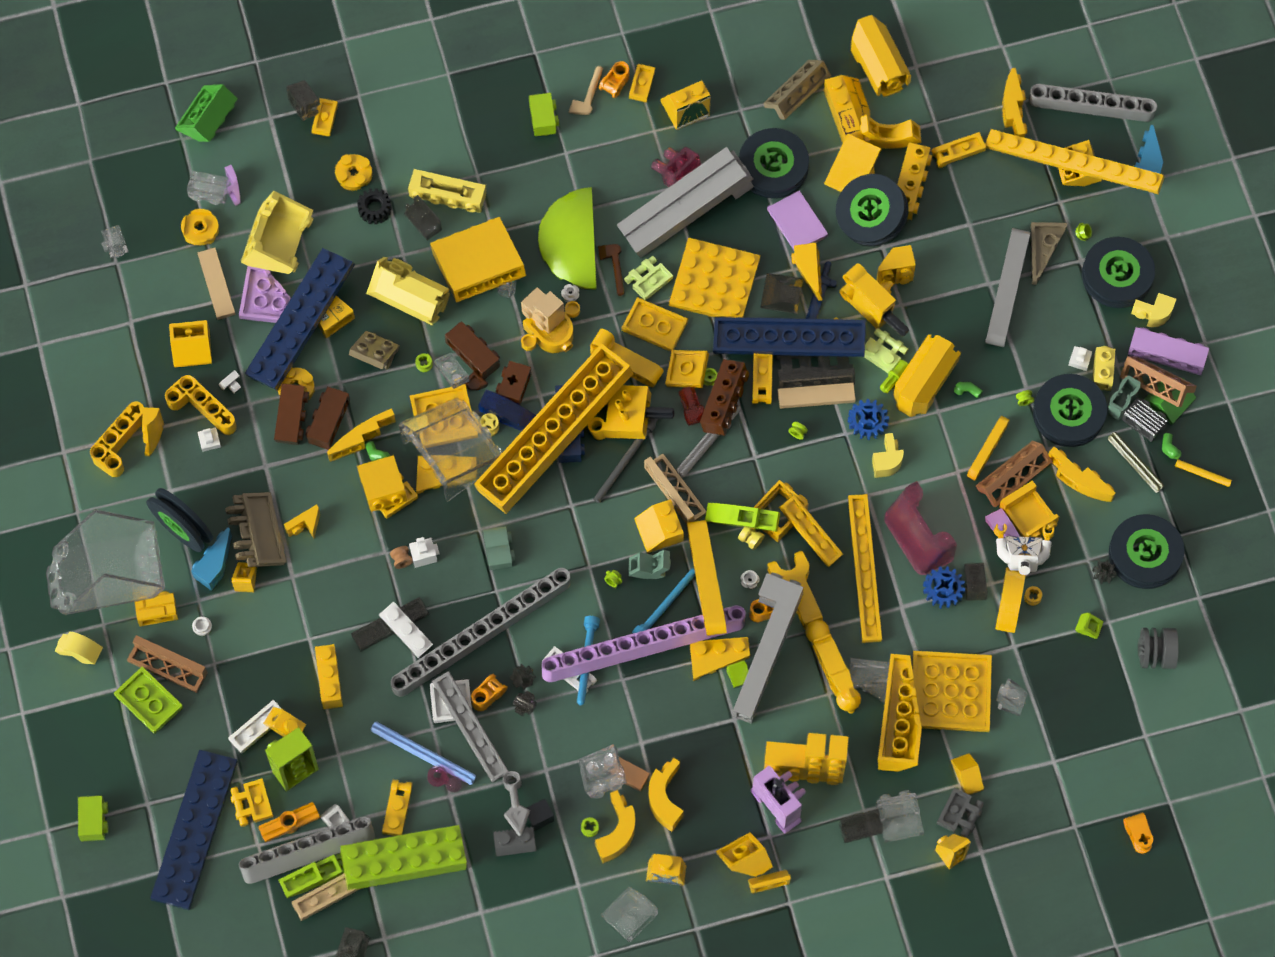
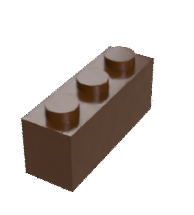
M461 321L445 334V343L473 371H476L485 380L500 367V357L496 351H491L487 347V343L483 338H478L474 334L475 332L470 325H465Z
M282 383L274 440L278 443L299 445L300 440H303L304 429H301L302 421H306L307 415L304 407L305 403L309 401V392H307L305 386Z
M327 386L326 391L321 393L319 408L314 410L312 416L314 420L312 425H308L305 435L309 444L329 450L350 403V397L347 392Z

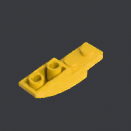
M1012 68L1004 90L1003 121L1005 128H1013L1014 135L1025 138L1027 126L1026 123L1022 122L1023 102L1026 101L1025 91L1021 90L1020 74H1017L1016 69Z
M1055 446L1049 451L1048 455L1052 463L1058 468L1056 477L1063 483L1088 497L1106 502L1114 500L1116 494L1114 488L1102 481L1096 471L1090 470L1087 467L1082 472L1078 464L1072 463L1067 458L1065 452L1058 450Z

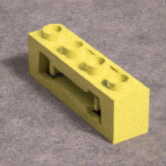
M414 169L408 187L409 197L415 200H426L436 205L444 204L450 208H461L471 213H481L486 197V185Z

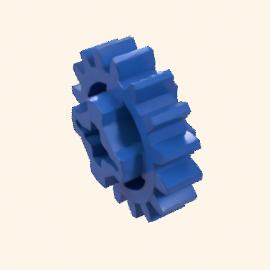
M869 399L866 400V403L859 400V406L853 404V410H849L847 420L850 423L849 429H854V435L859 433L860 439L864 436H867V440H870L871 436L877 439L878 433L883 435L884 429L888 428L889 416H886L888 410H882L883 404L876 405L877 400H874L873 403H870ZM856 415L858 416V419H859V423H858V424H857V422H856ZM878 416H880L881 423H879V420L877 419Z
M939 566L938 572L932 569L931 575L927 574V581L923 583V586L926 587L923 593L928 594L926 600L932 599L933 606L939 603V608H942L943 604L950 608L951 603L956 606L958 603L957 599L962 600V594L965 593V588H963L965 581H960L962 575H956V569L952 572L949 571L948 566L945 570H942L941 566ZM934 581L935 587L932 590L931 584ZM955 585L957 586V592H956V593H954V590H953V588L955 587Z

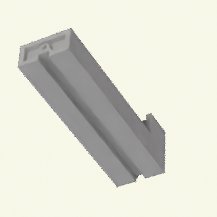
M725 147L619 222L617 226L641 259L731 194L737 199L754 187L751 183L753 178L734 150L730 152Z
M774 572L766 574L758 593L760 596L758 602L774 609L733 709V717L752 724L803 596L801 583L795 580L786 581L782 579L783 576Z

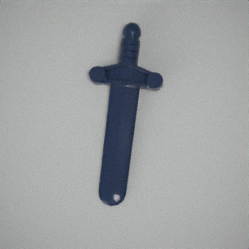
M830 261L824 263L821 273L822 301L827 286L832 288L837 286V282L828 277L832 266ZM814 293L806 319H817L822 301H818Z

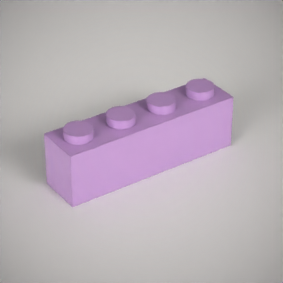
M1136 327L1128 355L1138 356L1148 361L1201 376L1209 348L1199 343L1187 342L1182 338L1176 339L1164 333H1155L1147 328Z

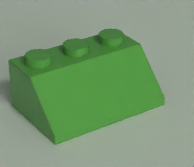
M223 84L205 85L175 129L199 142L210 141L214 138L218 127L224 123L228 112L234 108V103L238 98Z

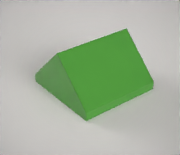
M1159 382L1157 384L1159 392L1165 391L1163 382ZM1175 389L1171 392L1173 398L1178 400L1181 391ZM1149 393L1144 400L1148 401L1151 408L1156 412L1161 411L1166 416L1168 422L1173 425L1193 403L1196 396L1194 393H1187L1182 407H1177L1152 393Z

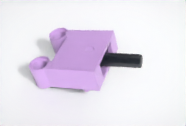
M769 765L754 776L753 788L750 790L759 803L764 802L776 817L775 822L777 826L786 834L802 822L800 819L802 805L798 799L806 791L804 788H801L792 794L799 784L796 781L788 786L784 784L792 777L791 772L788 771L779 777Z

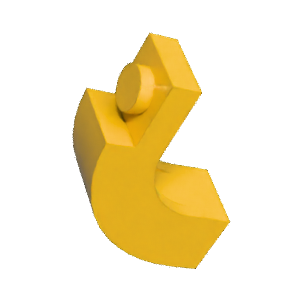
M868 115L861 117L860 131L864 135L865 142L876 147L894 149L908 147L909 142L914 144L922 143L920 126L912 120L899 124L885 125L876 122Z
M1006 567L995 629L1015 633L1025 575H1021L1019 571H1011L1008 567Z
M675 758L671 762L667 761L661 770L663 773L655 769L649 783L651 811L657 821L671 832H673L684 814V811L674 805L666 795L667 785L680 768V761Z
M618 790L610 793V799L619 819L618 825L611 834L595 840V846L602 863L613 860L621 855L630 845L635 832L633 805L626 807L624 795L620 796Z

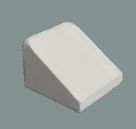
M337 804L332 805L320 815L329 828L350 821Z

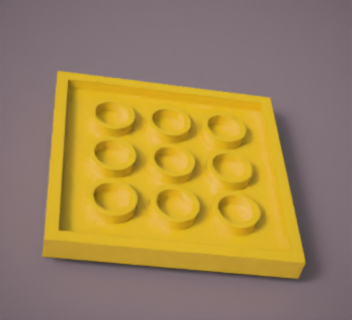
M688 238L669 306L711 317L743 318L759 265L760 255Z
M913 651L912 669L922 728L976 732L990 731L992 655Z

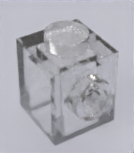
M119 225L101 231L104 239L101 244L104 252H109L111 258L120 257L128 252Z

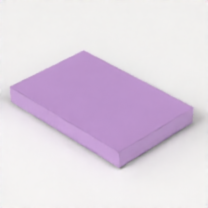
M800 191L767 207L771 217L793 250L795 245L817 243L828 237L827 231Z

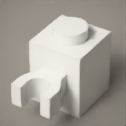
M424 537L416 539L417 542L409 544L415 568L437 562L436 555H440L437 543L433 544L432 538L425 540Z

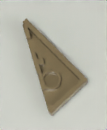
M1031 222L1032 285H1037L1067 228V223Z

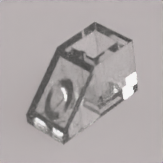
M1007 679L1006 684H1001L996 699L999 702L998 709L1020 716L1028 692L1013 680Z

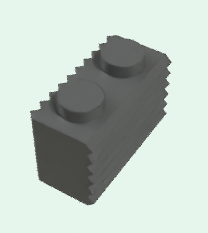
M1136 398L1122 417L1126 424L1134 428V430L1150 442H1153L1168 422L1166 416L1161 411L1156 412L1151 408L1148 401L1140 400L1139 398Z
M533 827L524 828L521 836H518L512 829L510 831L503 830L502 832L495 831L493 833L496 856L536 851Z

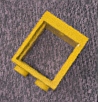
M779 480L753 507L764 510L779 493L787 500L795 495L807 510L809 503L803 495L796 494L788 483H783ZM788 520L782 528L778 526L777 532L763 531L776 542H779L793 527V524Z

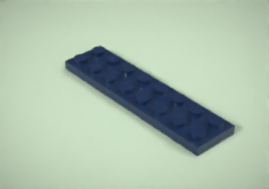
M322 248L247 368L246 376L276 391L279 389L354 268V262Z
M715 317L713 354L865 357L866 320Z
M199 750L150 897L151 900L190 910L238 763L237 759Z

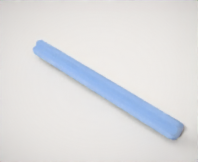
M379 722L373 723L371 731L469 785L474 783L476 775Z

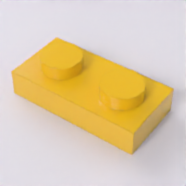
M637 64L629 99L647 102L655 74V67Z
M319 99L312 126V134L330 137L338 108V101Z

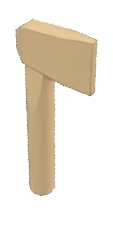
M596 67L585 101L573 100L569 113L589 115L592 112L591 103L603 71L602 67Z

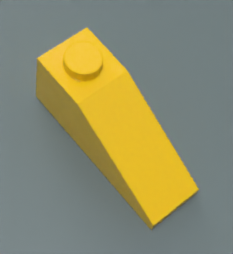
M816 243L795 245L794 253L791 254L792 263L796 264L798 271L818 301H822L820 252Z
M955 834L949 837L945 835L937 841L938 844L935 851L946 866L951 869L966 858L971 842L968 838Z

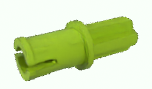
M900 360L895 368L888 372V377L881 384L880 390L888 393L908 366L906 361Z

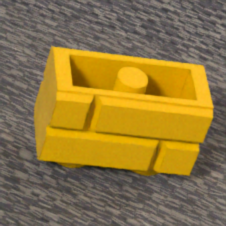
M164 591L158 593V596L142 595L139 599L134 600L139 626L178 620L173 593Z

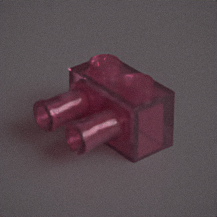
M668 147L664 152V158L670 161L665 164L659 159H655L651 168L662 174L664 184L670 187L699 167L701 162L699 154L687 147H684L679 153Z

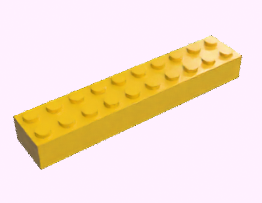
M601 344L474 483L478 492L507 514L633 375L630 365Z

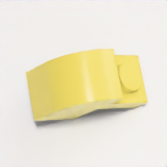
M1158 293L1154 305L1135 300L1131 314L1140 319H1148V327H1159L1169 320L1176 299Z
M893 433L885 434L884 444L886 452L873 453L872 464L875 478L891 476L901 467L904 451L898 450L897 439L894 440Z
M69 631L68 634H63L59 639L55 652L59 655L73 656L84 664L95 665L103 647L88 637Z

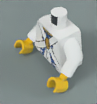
M1004 523L1003 531H1000L998 524H996L994 534L998 536V539H996L997 554L999 558L1008 564L1011 571H1019L1021 575H1028L1030 572L1037 571L1038 565H1042L1049 558L1052 544L1050 539L1054 536V527H1052L1051 533L1045 532L1046 525L1043 527L1044 540H1042V538L1005 536L1004 538L1007 525Z

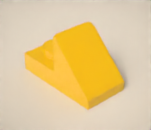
M317 504L284 524L285 531L289 537L298 535L304 528H307L312 537L315 538L320 518Z

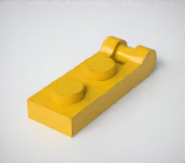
M978 132L935 147L931 152L937 159L938 167L942 168L949 163L986 151V145ZM947 152L948 156L944 157L943 153Z
M753 355L752 404H758V402L771 404L773 355ZM758 390H766V395L758 394Z
M392 780L382 834L392 836L403 835L412 792V782L401 783L399 780ZM397 791H404V796L397 795Z

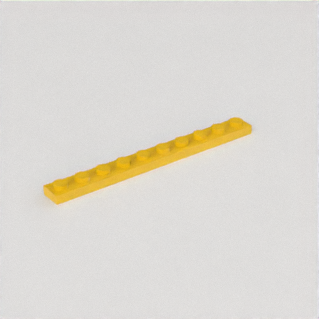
M993 129L990 130L985 143L987 149L1159 194L1165 179L1163 174Z

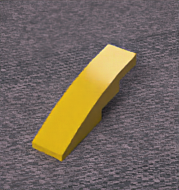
M392 408L366 420L338 440L327 451L329 461L331 462L366 449L364 441L380 436V428L396 422Z

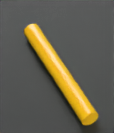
M1179 459L1175 467L1227 487L1230 486L1232 481Z

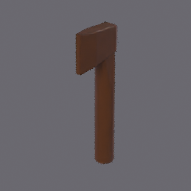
M618 244L598 246L600 260L612 257L617 295L623 296L625 292L619 259L621 247Z

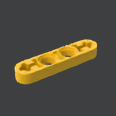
M1002 415L1000 416L970 467L967 477L974 481L977 480L1004 434L1010 419Z

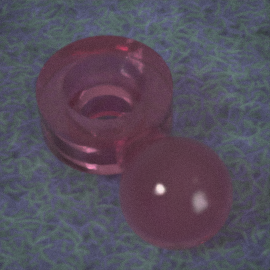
M433 766L429 769L427 778L432 786L440 787L445 784L447 789L453 793L461 789V780L457 777H447V771L442 766ZM439 772L441 776L435 778L434 773Z

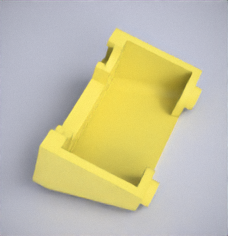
M273 191L263 202L257 213L241 263L250 267L285 274L295 272L299 264L295 253L302 232L306 227L309 228L313 222L311 217L313 210Z

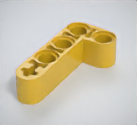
M600 329L590 344L591 355L603 344L630 365L633 372L631 378L646 386L653 388L664 372L662 367L616 343L614 335L608 330Z
M190 375L181 377L165 392V400L169 409L176 411L190 402L224 435H231L236 431L237 426L233 414L194 377ZM186 385H193L189 389L184 388ZM178 397L176 401H170L171 398ZM199 397H205L203 401L197 400ZM218 409V412L210 413L211 410Z
M140 402L130 403L90 449L93 463L112 477H119L124 472L122 460L116 453L142 425L144 406ZM123 425H129L126 429H120ZM110 439H117L114 443H108ZM98 453H104L102 457H95ZM112 464H119L116 468H110Z

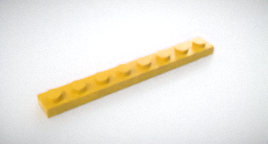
M848 495L862 643L882 642L868 495Z

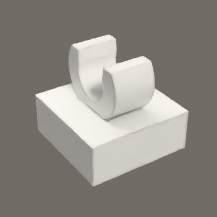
M1074 346L1068 366L1087 371L1092 351Z
M234 370L218 385L222 390L229 387L235 393L241 388L235 381L239 374Z
M208 428L198 432L202 452L221 447L216 428Z

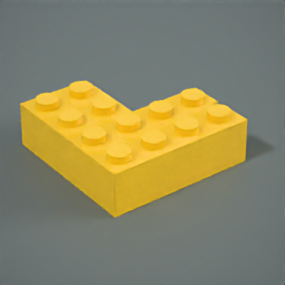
M808 733L806 745L767 741L764 769L770 765L779 777L790 771L792 777L789 778V781H799L801 779L807 780L809 783L823 781L829 785H838L843 782L847 760L848 736L830 735L829 755H825L826 734Z

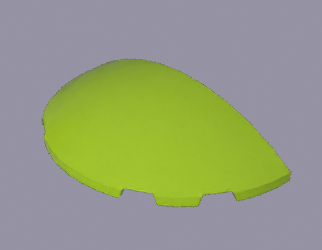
M592 187L569 192L555 201L542 219L538 233L539 250L543 261H546L551 268V272L559 279H565L583 289H596Z

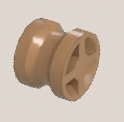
M407 546L395 548L390 552L391 558L395 561L394 566L396 569L405 568L413 563L412 557L408 554L409 549Z

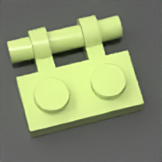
M651 256L648 260H643L638 268L632 269L629 275L624 278L627 284H630L633 280L636 281L633 289L643 300L650 298L673 279V275L661 263L656 267L653 266L657 262L654 256ZM649 271L644 277L641 276L643 272Z
M877 328L874 335L879 337V339L876 341L870 337L865 343L864 358L888 373L901 360V357L896 354L900 351L905 355L909 348L904 346L902 341H897L889 336L890 333L887 331L883 332ZM885 342L893 347L891 351L883 346Z

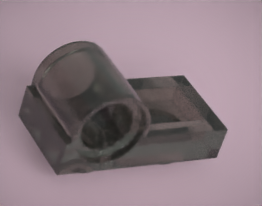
M984 563L964 564L966 600H987Z

